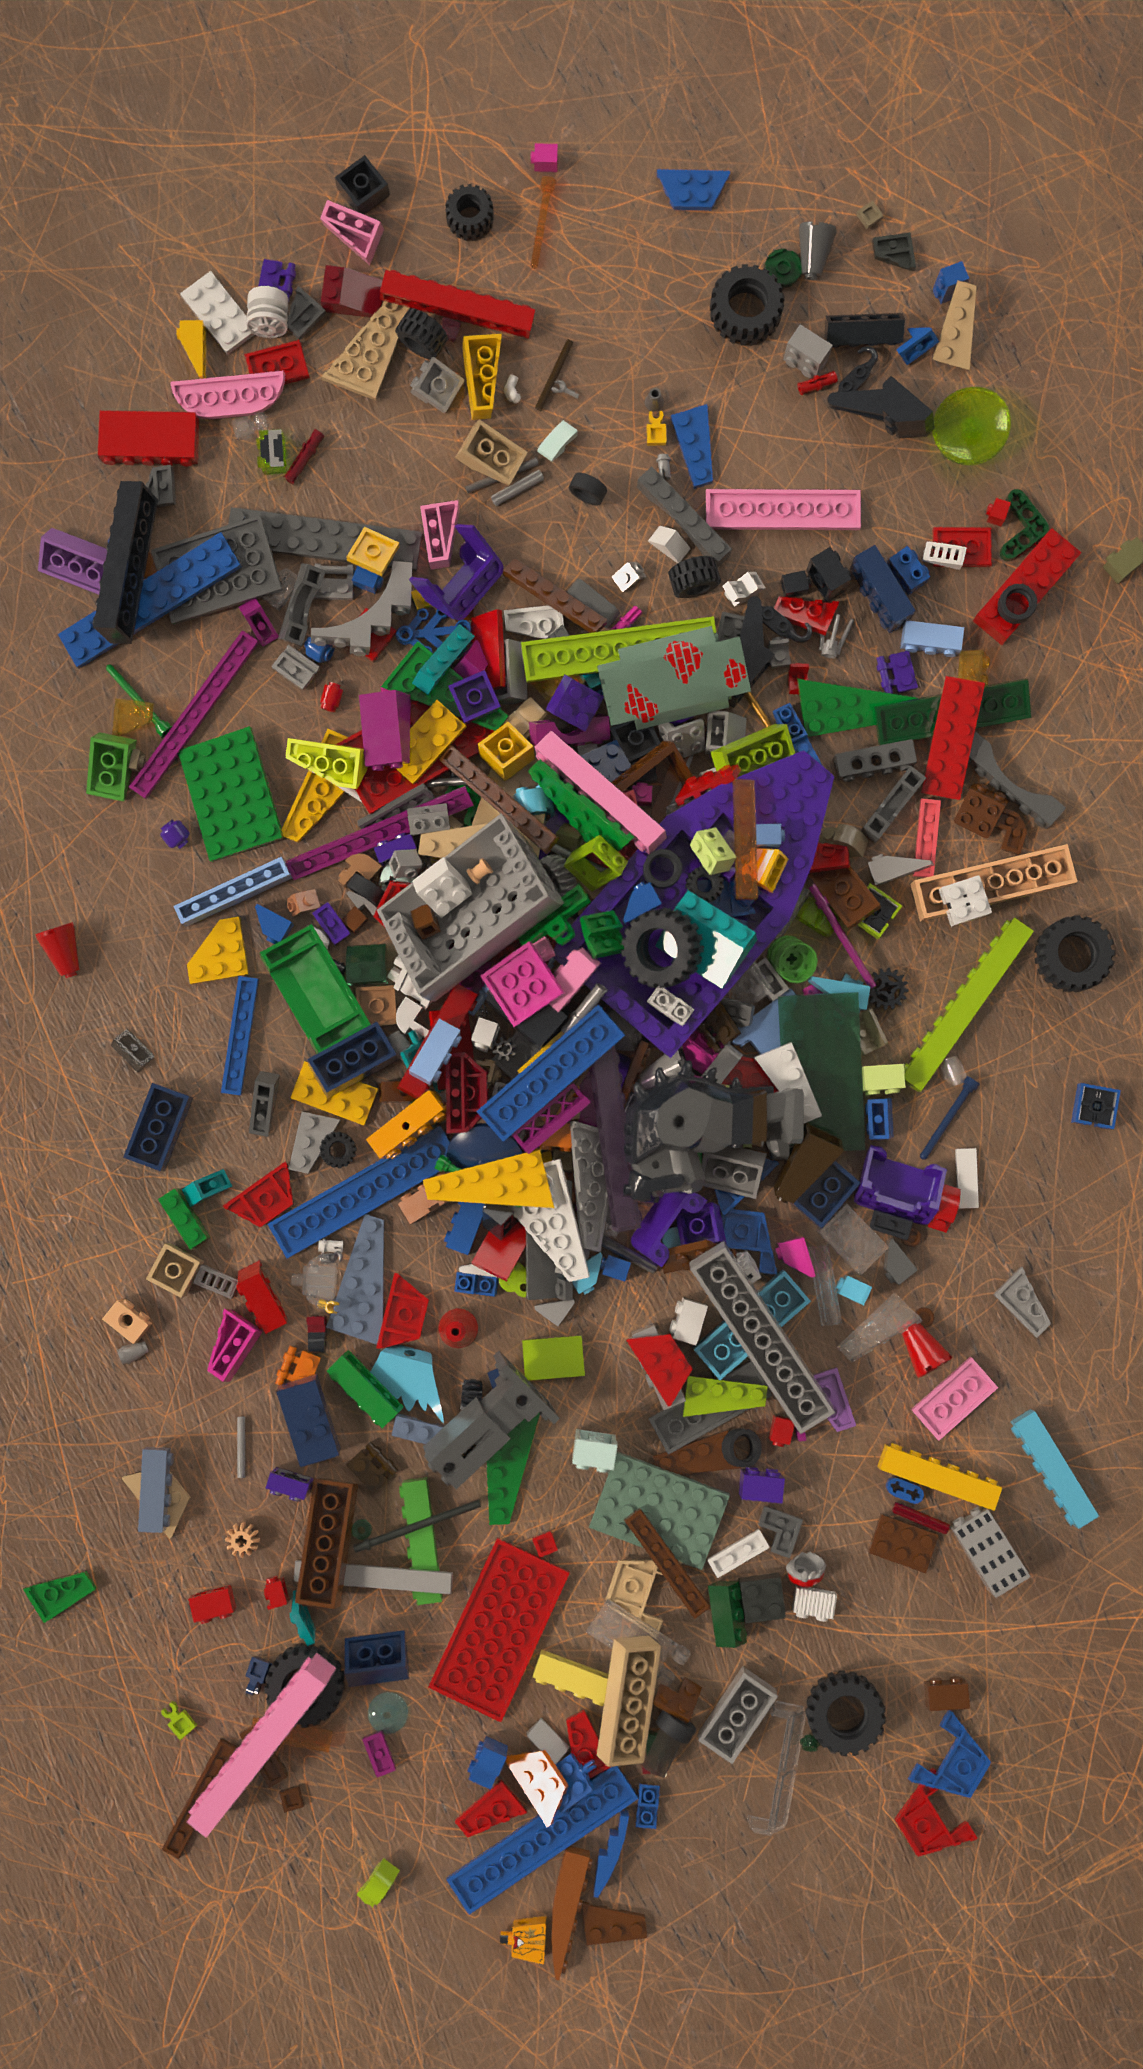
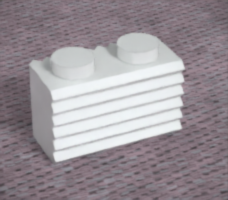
M795 1585L792 1611L800 1618H808V1615L815 1616L819 1621L827 1622L828 1619H834L837 1594L834 1591L811 1587L804 1588Z

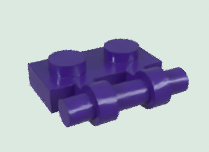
M264 259L258 287L270 286L278 288L285 292L289 299L293 293L292 282L296 277V265L290 262L288 263V268L283 270V262ZM281 278L285 279L283 286H280Z
M909 651L889 655L890 663H885L884 656L876 658L878 663L876 666L877 671L880 672L882 679L881 687L885 693L893 694L892 687L895 686L898 694L918 688ZM889 670H892L894 677L893 680L889 679Z

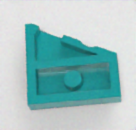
M294 1590L292 1609L289 1613L292 1624H296L299 1637L304 1639L306 1645L309 1646L315 1644L316 1629L308 1607L295 1603L297 1590Z

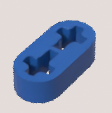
M891 1477L886 1482L887 1491L895 1497L913 1504L920 1503L924 1498L923 1490L914 1483L899 1477ZM898 1481V1485L903 1487V1490L896 1489L894 1492L891 1484H895ZM907 1489L910 1491L917 1489L916 1492L919 1493V1496L911 1499L912 1496L906 1493Z

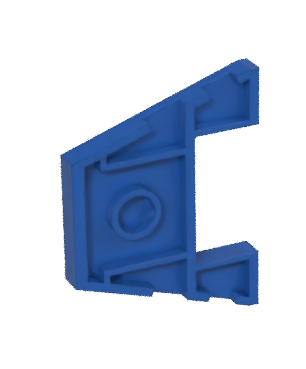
M732 1209L725 1217L721 1214L728 1248L760 1251L759 1273L777 1275L765 1214Z
M947 1710L939 1726L956 1737L954 1743L935 1775L916 1763L908 1780L913 1783H919L971 1798L991 1761L955 1717V1714Z

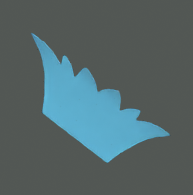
M399 1344L383 1349L370 1372L397 1400L400 1396L402 1397L404 1406L408 1411L413 1408L418 1399L424 1411H426L427 1404H429L437 1417L444 1423L433 1374L431 1353Z

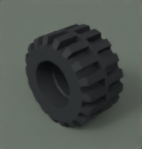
M468 184V187L460 185V189H453V194L448 195V201L445 203L447 224L453 234L456 233V237L459 239L463 237L465 241H468V238H472V241H475L476 237L481 239L484 237V233L488 234L490 232L489 228L493 226V202L491 201V196L487 194L484 188L480 190L478 185H475V187H472V184ZM468 207H473L480 211L478 215L472 218L463 217L460 215V212Z
M413 308L408 309L395 330L400 341L408 349L426 359L436 358L448 340L446 331L434 318Z
M697 556L686 559L668 571L672 589L677 598H693L706 594L721 583L716 561L712 556Z

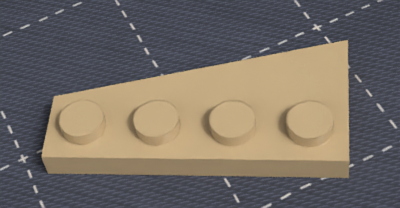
M957 280L933 360L970 370L976 285Z

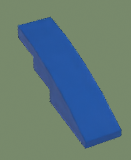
M628 1810L620 1811L618 1830L610 1829L607 1849L599 1848L594 1897H599L619 1859L629 1820Z

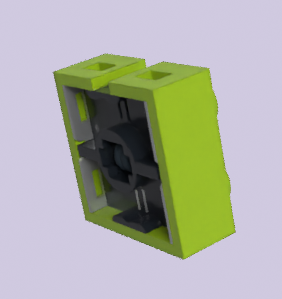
M870 883L867 888L880 903L881 908L857 924V926L878 940L889 926L888 920L891 921L896 916L902 905Z

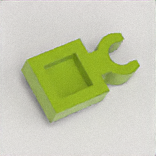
M171 1701L169 1705L173 1711L168 1712L163 1708L161 1713L165 1718L171 1719L167 1725L181 1740L197 1724L185 1709L179 1713L177 1703Z

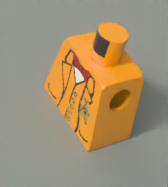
M546 1916L514 1920L513 1932L500 1931V1944L512 1945L511 1956L513 1958L544 1964Z

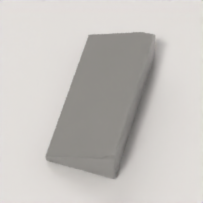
M542 1718L527 1731V1737L540 1750H546L555 1765L570 1748Z

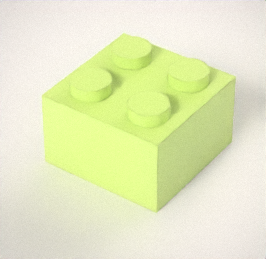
M904 1064L863 1066L858 1069L860 1092H865V1096L880 1094V1091H885V1094L900 1093V1089L906 1088Z

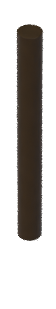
M569 339L566 340L535 406V409L538 411H542L570 352L573 341Z

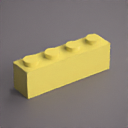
M541 1649L533 1671V1678H536V1682L547 1685V1683L555 1685L554 1688L559 1691L566 1692L568 1690L573 1692V1695L578 1698L585 1699L587 1697L592 1699L593 1703L604 1706L609 1674Z

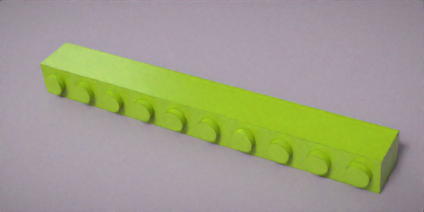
M1015 917L1010 921L1006 920L1000 928L1002 932L999 937L995 936L989 944L991 946L987 953L984 951L978 959L980 964L976 969L973 967L968 973L967 977L969 979L966 984L962 983L955 992L958 995L954 1001L950 999L944 1007L947 1011L943 1016L939 1015L934 1021L933 1025L935 1028L932 1032L928 1031L922 1039L923 1045L920 1048L917 1047L911 1054L913 1058L911 1062L904 1064L905 1083L917 1092L923 1090L1034 932Z

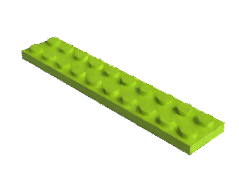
M714 616L521 642L526 683L563 678L564 674L572 677L599 673L598 665L620 660L618 649L709 626H712L713 633H716Z

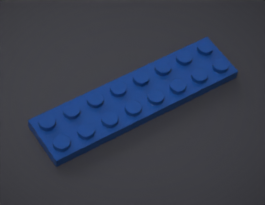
M598 1004L476 1112L504 1142L622 1039L625 1034Z

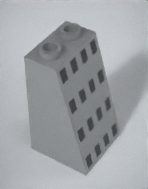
M977 1506L965 1518L961 1516L955 1519L950 1528L986 1589L997 1598L1030 1578V1575L989 1510L985 1507Z

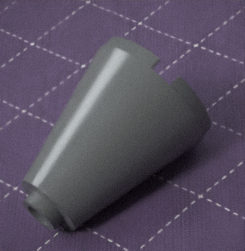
M803 222L799 225L802 274L808 280H817V277L822 275L837 234V229L834 225L819 222V225H812V222Z

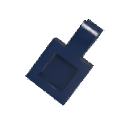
M252 1656L246 1673V1677L250 1678L246 1693L252 1696L254 1693L259 1694L261 1684L266 1683V1676L273 1663L257 1656Z

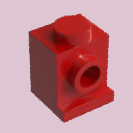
M272 1576L267 1578L266 1588H264L265 1598L269 1600L267 1610L287 1605L290 1598L284 1577Z

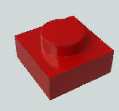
M551 1530L532 1537L539 1558L558 1551Z

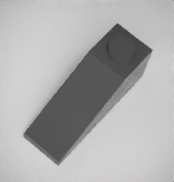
M260 1071L255 1080L249 1133L269 1136L278 1094L279 1074Z

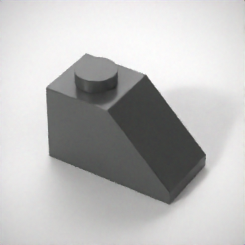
M889 1238L886 1240L884 1270L887 1273L884 1275L891 1284L895 1282V1284L900 1285L914 1274L917 1268L893 1238Z

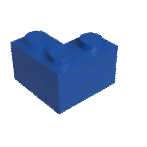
M488 1736L485 1737L483 1742L479 1741L474 1757L476 1760H471L467 1772L470 1773L469 1780L491 1790L507 1758L508 1745Z

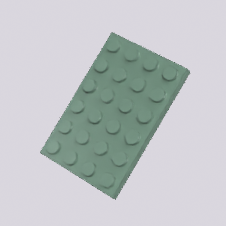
M616 1452L614 1470H610L589 1528L643 1548L624 1521L626 1517L638 1508H641L676 1559L702 1570L730 1494Z

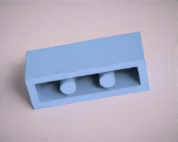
M906 620L902 629L900 648L909 652H917L918 650L925 651V654L929 655L942 653L946 657H955L962 650L964 627Z
M438 1019L409 1069V1074L430 1086L433 1081L437 1082L442 1073L439 1071L443 1064L447 1065L452 1056L450 1054L453 1047L456 1048L462 1039L460 1037V1030Z

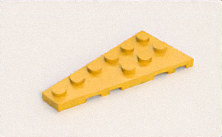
M540 1149L534 1150L530 1154L523 1153L423 1180L427 1200L555 1209Z

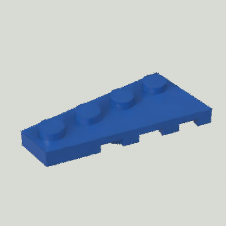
M705 404L671 415V421L694 489L713 483L708 407Z

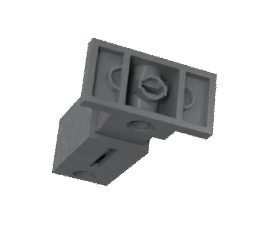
M500 1351L493 1355L496 1360L494 1365L500 1374L494 1380L497 1386L481 1401L477 1397L472 1400L423 1446L425 1451L424 1457L428 1461V1467L434 1473L438 1471L442 1475L441 1479L447 1486L452 1485L455 1489L461 1486L510 1440L508 1433L524 1418L529 1422L539 1413L545 1421L549 1419L553 1424L560 1419L547 1398Z

